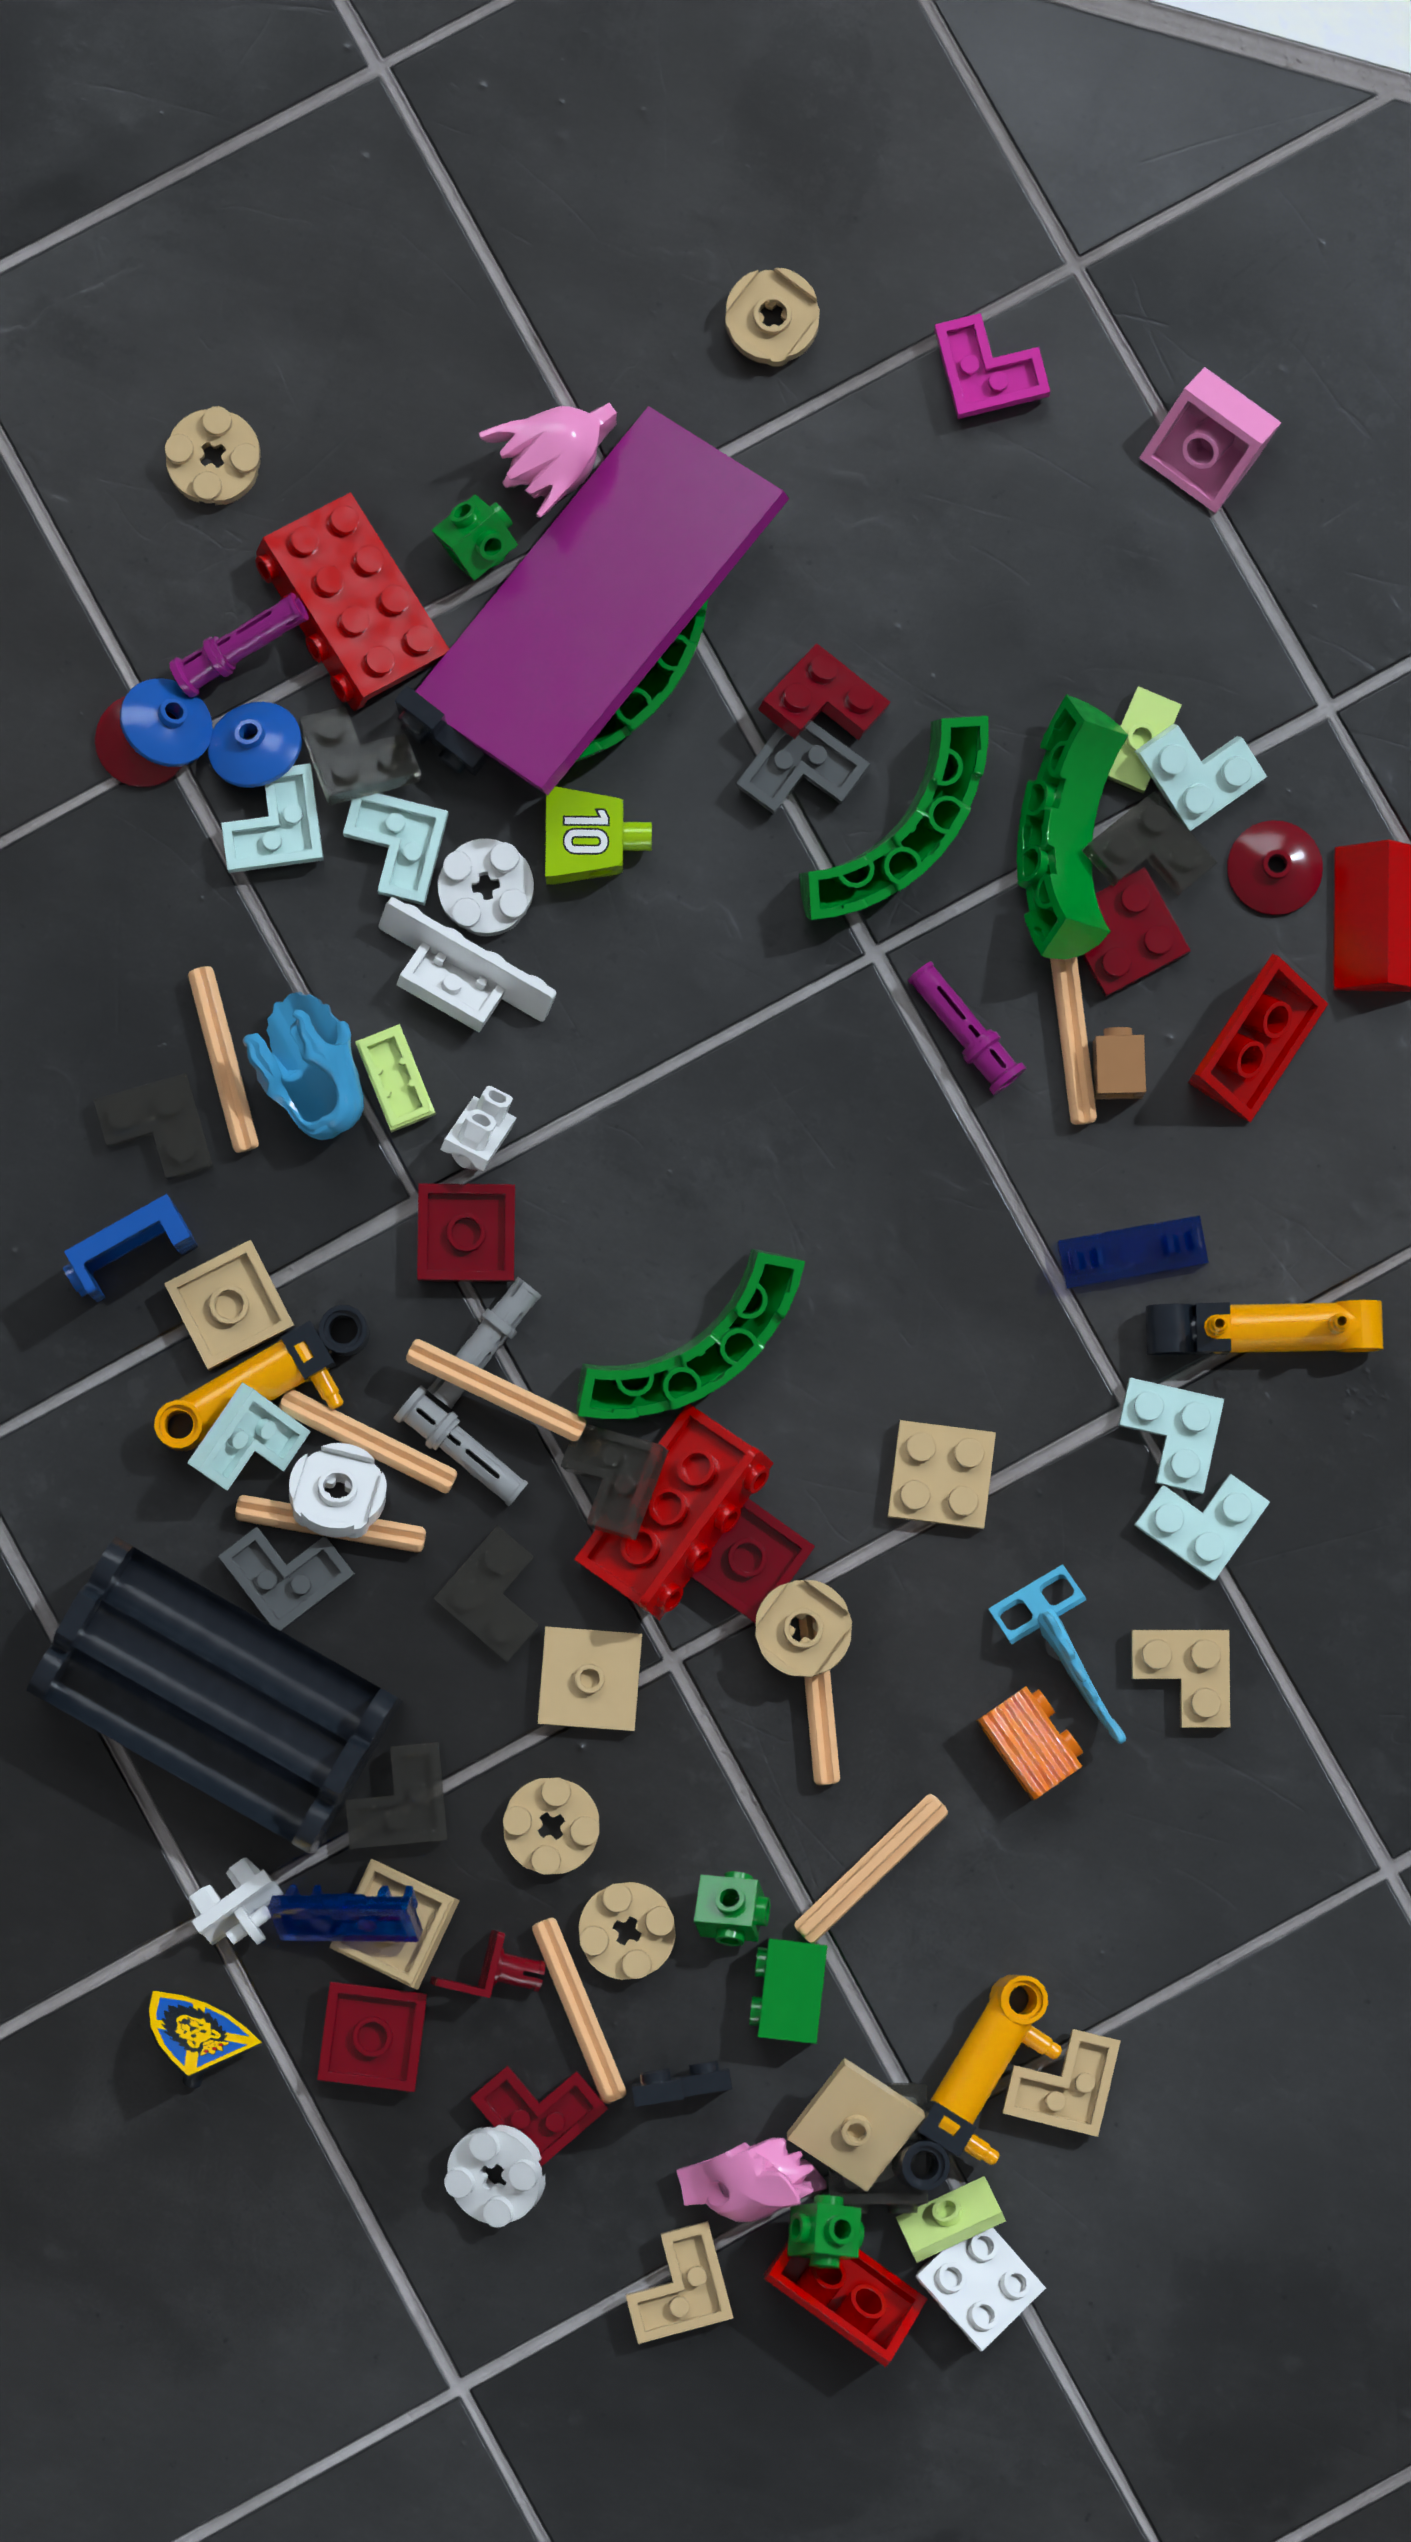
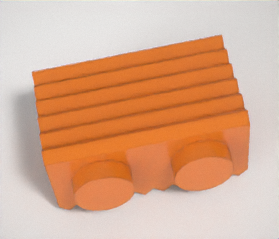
M1025 1686L976 1721L1031 1800H1036L1082 1767L1077 1757L1083 1754V1751L1067 1729L1059 1734L1049 1717L1055 1714V1711L1042 1692L1038 1689L1031 1694Z

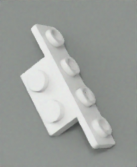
M394 897L389 899L385 905L378 926L379 929L417 950L400 974L397 986L479 1033L501 999L541 1022L545 1020L557 993L553 988L547 986L542 979L526 974L507 963L497 953L486 951L465 939L457 930L439 924L422 914L415 906L403 903Z

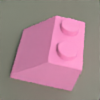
M1204 367L1184 388L1139 458L1216 514L1260 456L1282 422Z

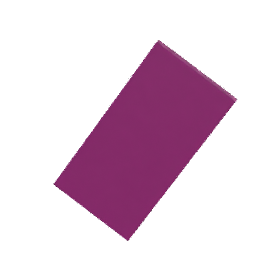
M648 406L415 692L444 713L447 724L548 796L789 500L788 496L782 489Z

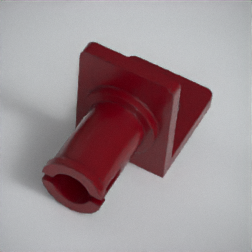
M491 1930L478 1987L431 1976L430 1983L435 1986L486 1998L491 1997L492 1988L497 1982L538 1992L543 1980L523 1975V1972L528 1971L544 1975L545 1961H537L504 1953L502 1946L505 1933Z

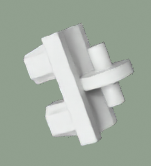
M487 1086L480 1099L475 1096L471 1099L446 1136L440 1150L451 1153L454 1160L463 1168L484 1171L515 1123L516 1117L507 1113L513 1098L492 1086Z
M242 1858L231 1866L226 1873L236 1887V1890L221 1900L215 1889L208 1885L202 1887L189 1897V1902L196 1916L192 1923L212 1946L225 1936L234 1945L248 1934L257 1945L263 1942L266 1938L259 1926L273 1917L267 1906L284 1894L278 1884L264 1869L260 1871L247 1858Z

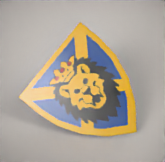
M153 1991L148 2011L150 2032L158 2049L171 2065L183 2075L182 2081L189 2088L201 2086L205 2071L262 2045V2042L240 2022L205 2002L178 1994Z

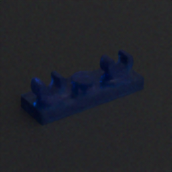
M1200 1215L1057 1241L1065 1289L1209 1263Z
M290 1885L285 1895H272L268 1906L281 1941L419 1942L423 1930L416 1912L418 1900L412 1886H406L403 1896H392L389 1886H382L377 1896H365V1894L350 1893L323 1894L321 1886L314 1885L310 1896H300L297 1885Z

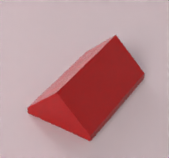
M1381 840L1334 848L1333 990L1411 992V844L1394 840Z
M1272 953L1188 1083L1242 1119L1251 1122L1328 1003L1283 959Z
M787 2241L764 2273L765 2280L880 2364L887 2367L926 2303L927 2298L860 2249L858 2258L840 2260L839 2268H817L810 2266V2259L787 2256Z

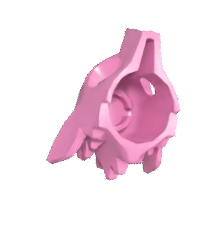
M610 403L590 413L570 406H558L526 419L507 422L479 432V438L489 443H500L510 440L500 451L502 459L512 458L509 471L502 484L505 488L529 485L525 491L532 495L533 498L541 495L546 497L536 513L537 517L541 518L559 500L576 490L588 478L596 460L599 444L617 424V412Z
M775 2137L766 2139L753 2146H749L744 2142L714 2158L676 2170L682 2189L684 2206L707 2204L718 2214L736 2222H755L783 2208L801 2204V2199L813 2192L827 2189V2183L812 2163L806 2159H801L803 2155L801 2151L788 2154L786 2148L787 2141L784 2138Z

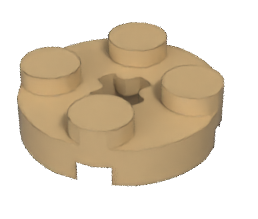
M774 268V270H764L761 272L757 270L742 277L731 290L727 299L725 327L732 343L744 356L759 363H767L771 366L779 367L785 365L790 360L798 358L811 346L818 332L820 309L813 288L799 274L785 268ZM777 305L783 309L781 318L784 322L781 325L773 324L769 327L763 324L764 316L760 311L764 307L772 310Z
M219 406L199 410L183 418L175 426L165 444L166 464L172 482L185 497L200 503L199 501L215 503V505L232 503L248 493L255 484L259 474L261 452L255 432L243 418ZM211 446L214 449L222 447L225 450L221 455L224 462L222 466L216 468L212 463L204 466L200 462L205 457L204 450L207 447Z
M795 1580L780 1585L765 1597L758 1609L755 1636L761 1653L774 1668L787 1675L813 1677L829 1671L842 1660L850 1646L852 1620L846 1603L834 1589L824 1583L815 1580ZM807 1615L812 1616L816 1620L812 1628L817 1632V1635L813 1640L804 1637L800 1642L796 1641L792 1637L795 1629L790 1625L791 1621L795 1617L804 1620Z
M558 1777L537 1779L521 1787L509 1801L503 1817L504 1839L512 1856L525 1868L544 1875L563 1874L582 1865L594 1851L600 1834L599 1813L590 1795L579 1785ZM544 1813H548L551 1817H556L559 1814L563 1816L565 1822L560 1826L563 1835L559 1839L555 1840L552 1835H547L543 1838L539 1834L538 1830L543 1826L540 1817Z
M635 1882L612 1884L592 1896L584 1907L579 1920L580 1946L592 1966L604 1975L620 1980L639 1979L659 1969L669 1957L676 1937L674 1916L666 1900L652 1888ZM629 1917H633L638 1921L635 1929L642 1933L638 1941L629 1939L625 1945L620 1944L616 1941L619 1933L613 1929L614 1924L617 1920L625 1923Z

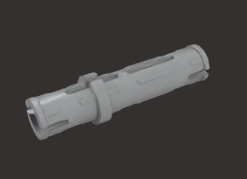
M517 1277L492 1310L487 1308L483 1313L482 1317L485 1319L455 1356L483 1369L506 1339L509 1337L512 1340L517 1334L515 1328L542 1295L521 1278ZM439 1377L427 1389L450 1409L453 1408L465 1391Z

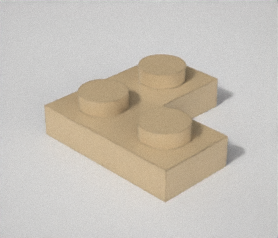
M1131 1630V1679H1180V1728H1230L1229 1630Z
M1071 2029L1061 2076L1013 2065L1002 2113L1098 2137L1121 2041Z
M708 2221L661 2233L673 2282L626 2294L638 2344L733 2319Z

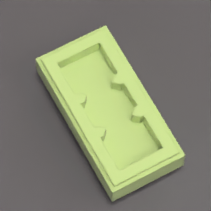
M1138 686L1121 724L1122 729L1129 736L1120 749L1107 779L1144 794L1151 776L1134 751L1174 724L1182 704Z
M400 1024L355 1042L391 1132L436 1115Z
M985 2176L896 2217L917 2263L1006 2221Z

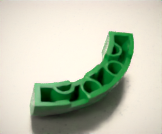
M708 599L576 761L593 756L623 740L652 717L670 697L686 673L696 652L704 627Z
M1065 695L1040 744V748L1046 752L1037 779H1030L1027 782L1021 808L1017 842V879L1019 886L1026 889L1029 912L1024 914L1028 930L1041 956L1063 960L1085 954L1098 946L1111 932L1104 921L1094 890L1092 840L1098 805L1104 785L1120 749L1129 736L1118 723L1104 712L1089 703L1069 695Z
M989 716L941 718L931 722V742L924 777L914 800L897 825L881 841L852 860L823 870L799 873L803 908L809 920L837 917L878 903L911 884L925 873L945 852L968 817L980 778L983 776L988 749Z
M751 1249L747 1267L731 1300L720 1315L691 1341L672 1352L640 1363L619 1366H600L582 1363L577 1394V1415L600 1419L637 1418L680 1408L705 1397L725 1385L758 1356L776 1331L781 1320L786 1316L799 1287L805 1261Z

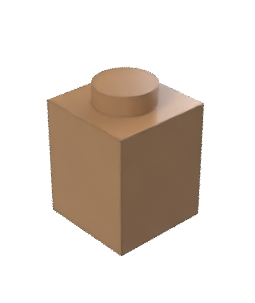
M1129 1027L1103 1029L1104 1036H1096L1092 1043L1095 1100L1143 1098L1146 1093L1144 1035H1132V1028Z

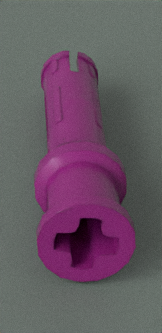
M291 593L279 601V603L264 610L221 638L217 636L206 638L203 641V647L183 659L176 657L170 661V669L176 682L186 695L191 698L197 696L200 693L199 688L220 675L223 677L231 675L236 668L235 664L243 660V658L282 636V634L293 627L295 628L299 624L306 622L309 619L307 610L301 600L296 598L294 593Z
M932 961L923 965L909 977V984L913 985L936 1013L937 1017L963 1046L962 1054L964 1055L963 1059L967 1064L973 1063L990 1083L989 1091L993 1096L1007 1088L1027 1069L1023 1063H1016L1000 1044L1001 1036L998 1032H994L992 1029L987 1031L963 1000L934 967Z

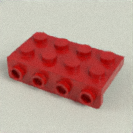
M351 492L262 538L256 551L257 557L255 560L260 575L267 583H273L281 596L280 601L291 593H294L296 598L301 600L309 616L306 622L299 624L306 636L305 641L308 651L316 662L324 664L331 676V686L336 696L343 703L347 702L352 710L356 711L364 707L368 699L438 663L448 652L449 647Z
M687 1404L574 1560L660 1621L666 1612L672 1611L678 1605L683 1596V1588L693 1574L701 1571L707 1565L712 1556V1548L722 1534L729 1532L736 1525L741 1515L740 1509L751 1494L758 1492L765 1485L769 1477V1469L774 1463L758 1448L752 1447L691 1404Z

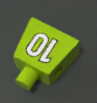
M555 786L549 795H546V884L554 885L623 873V851H652V822H623V799Z

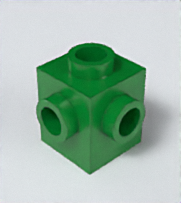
M476 494L454 507L450 515L431 530L454 564L474 581L488 569L500 564L506 555L518 545L508 530L513 525V522L506 512L496 502L491 506L487 505Z
M737 1871L726 1872L724 1877L700 1875L694 1923L700 1937L715 1938L716 1942L727 1946H741L744 1944V1941L758 1942L760 1926L767 1927L770 1917V1897H764L759 1880L753 1879L747 1873Z
M815 2195L814 2203L791 2206L787 2256L810 2259L811 2267L830 2269L839 2268L840 2260L858 2258L859 2249L864 2240L861 2208L843 2206L844 2198L832 2195Z

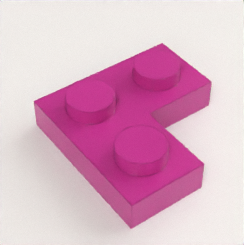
M981 313L935 324L934 331L958 419L1050 397L1051 391L1039 347L993 358Z

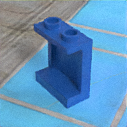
M165 1194L64 1251L70 1263L65 1265L63 1269L75 1291L79 1292L81 1297L89 1294L98 1303L105 1299V1296L94 1278V1273L97 1270L165 1232L181 1256L197 1248L198 1244L176 1205Z

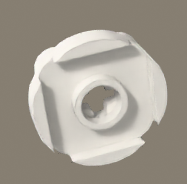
M476 839L459 846L445 858L438 879V893L444 912L459 927L478 936H495L513 929L526 914L534 897V881L529 864L512 844L500 842L496 839ZM482 875H489L491 881L498 880L500 883V888L493 890L492 899L484 900L481 893H473L472 886L479 883V877Z
M346 1443L321 1446V1451L315 1452L307 1457V1454L301 1457L295 1464L289 1480V1501L293 1509L295 1521L317 1534L338 1538L347 1536L349 1538H358L366 1534L369 1526L380 1517L386 1501V1479L384 1473L382 1472L381 1474L380 1469L374 1464L375 1459L362 1448ZM336 1482H342L345 1484V1491L349 1494L345 1497L333 1498L324 1489L325 1487L334 1488Z
M497 2125L494 2128L480 2127L469 2132L452 2150L447 2164L448 2173L444 2179L445 2188L468 2215L493 2227H503L509 2222L518 2220L526 2215L541 2198L545 2188V2175L542 2176V2168L539 2163L542 2157L534 2142L524 2133L506 2125ZM497 2164L504 2169L501 2177L506 2181V2185L492 2183L488 2179L486 2167L492 2169Z

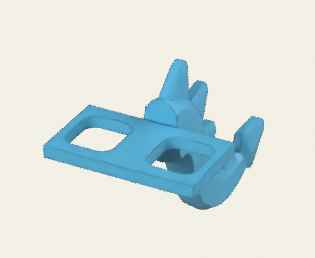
M1063 1564L988 1608L1011 1645L1040 1628L1042 1636L1054 1649L1075 1686L1101 1723L1109 1731L1112 1738L1119 1744L1126 1741V1735L1108 1713L1059 1618L1060 1615L1086 1601L1084 1594ZM1059 1579H1066L1073 1588L1074 1594L1057 1605H1050L1043 1596L1042 1590ZM1019 1603L1025 1604L1033 1615L1032 1619L1015 1630L1007 1629L1000 1618L1001 1614Z

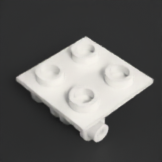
M990 2228L941 2251L933 2260L931 2259L917 2271L918 2275L916 2276L922 2287L931 2294L939 2306L945 2310L950 2319L958 2325L980 2352L1046 2289L994 2228Z

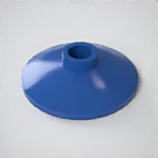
M155 678L143 681L128 692L121 705L120 725L126 740L139 755L155 764L168 767L190 764L202 756L210 744L213 724L207 706L198 695L193 698L186 695L174 680ZM165 711L172 713L177 719L170 718Z
M251 702L238 706L224 715L213 729L208 746L210 763L215 772L224 781L232 785L253 788L270 784L281 778L295 764L302 746L301 730L294 716L280 705L270 702ZM256 734L254 738L245 740L248 736Z

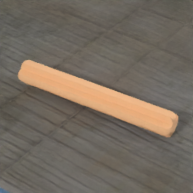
M1077 957L1065 960L1050 958L1070 1121L1075 1125L1090 1124L1095 1122L1097 1113Z
M211 966L196 968L189 971L188 978L232 1147L236 1153L250 1151L257 1148L259 1142L215 973Z
M420 1339L413 1341L406 1355L408 1363L571 1441H577L586 1426L584 1417L578 1416L563 1407Z
M294 1389L286 1392L279 1404V1408L293 1419L341 1443L362 1448L374 1459L442 1493H448L457 1478V1471L454 1468L339 1411L331 1410L328 1406Z
M241 1495L237 1500L235 1518L239 1521L320 1535L307 1527L299 1525L295 1521L291 1503ZM377 1519L376 1522L369 1526L367 1533L362 1537L349 1538L346 1536L338 1537L337 1539L419 1553L424 1548L426 1530L421 1526Z
M807 1615L804 1620L799 1619L801 1640L804 1637L813 1640L817 1635V1632L812 1628L813 1623L816 1621L812 1616ZM829 1670L813 1677H804L813 1777L817 1785L836 1784L840 1780Z
M932 1794L926 1795L795 1922L796 1930L809 1943H816L948 1815V1810L943 1803Z
M548 1918L532 1926L533 1934L601 2100L605 2104L619 2100L626 2095V2088L557 1920L555 1918Z

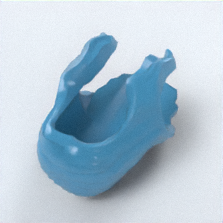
M301 992L289 994L283 1002L274 1003L273 1013L267 1018L268 1027L266 1031L270 1038L272 1052L258 1033L248 1034L243 1038V1043L247 1047V1057L250 1064L256 1070L257 1080L266 1094L288 1111L300 1130L318 1140L332 1139L352 1128L360 1119L364 1110V1095L351 1051V1031L345 1021L338 1020L331 1013V1008L328 1004H322V1001L311 994L304 995Z

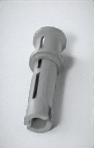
M422 1385L419 1386L393 1419L398 1423L405 1421L426 1439L425 1445L429 1449L433 1448L436 1451L438 1448H441L473 1477L477 1478L505 1501L506 1505L510 1506L527 1486L528 1482L521 1479L494 1456L492 1452L458 1426L460 1423L458 1415L454 1412H445L426 1396L427 1389ZM417 1410L422 1411L426 1416H428L432 1421H434L435 1424L432 1425L430 1422H428L424 1417H422L417 1412ZM448 1436H452L461 1445L457 1446L448 1438ZM466 1451H470L474 1456H476L480 1461H482L486 1466H488L492 1471H494L500 1478H495L491 1473H489L485 1468H483L479 1463H477L473 1458H471L466 1453Z

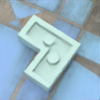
M1172 724L1134 751L1183 828L1187 831L1196 828L1267 777L1244 739L1236 736L1201 761L1180 727Z
M310 763L294 765L281 778L265 785L269 817L221 823L227 870L229 873L324 860Z
M355 788L343 831L344 837L388 848L377 890L379 895L394 897L425 906L449 815L448 811Z
M1135 1378L1128 1379L1118 1426L1165 1436L1155 1484L1199 1494L1204 1493L1224 1399Z
M242 1382L187 1463L228 1491L254 1451L272 1465L284 1471L311 1431L256 1390Z
M1232 1474L1228 1475L1203 1512L1162 1485L1134 1526L1211 1581H1215L1270 1501Z

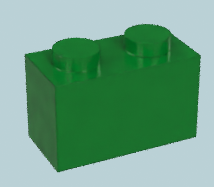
M768 1938L767 1948L758 1947L755 1976L764 1977L762 1997L752 1996L749 2025L758 2026V2037L817 2044L828 1945Z

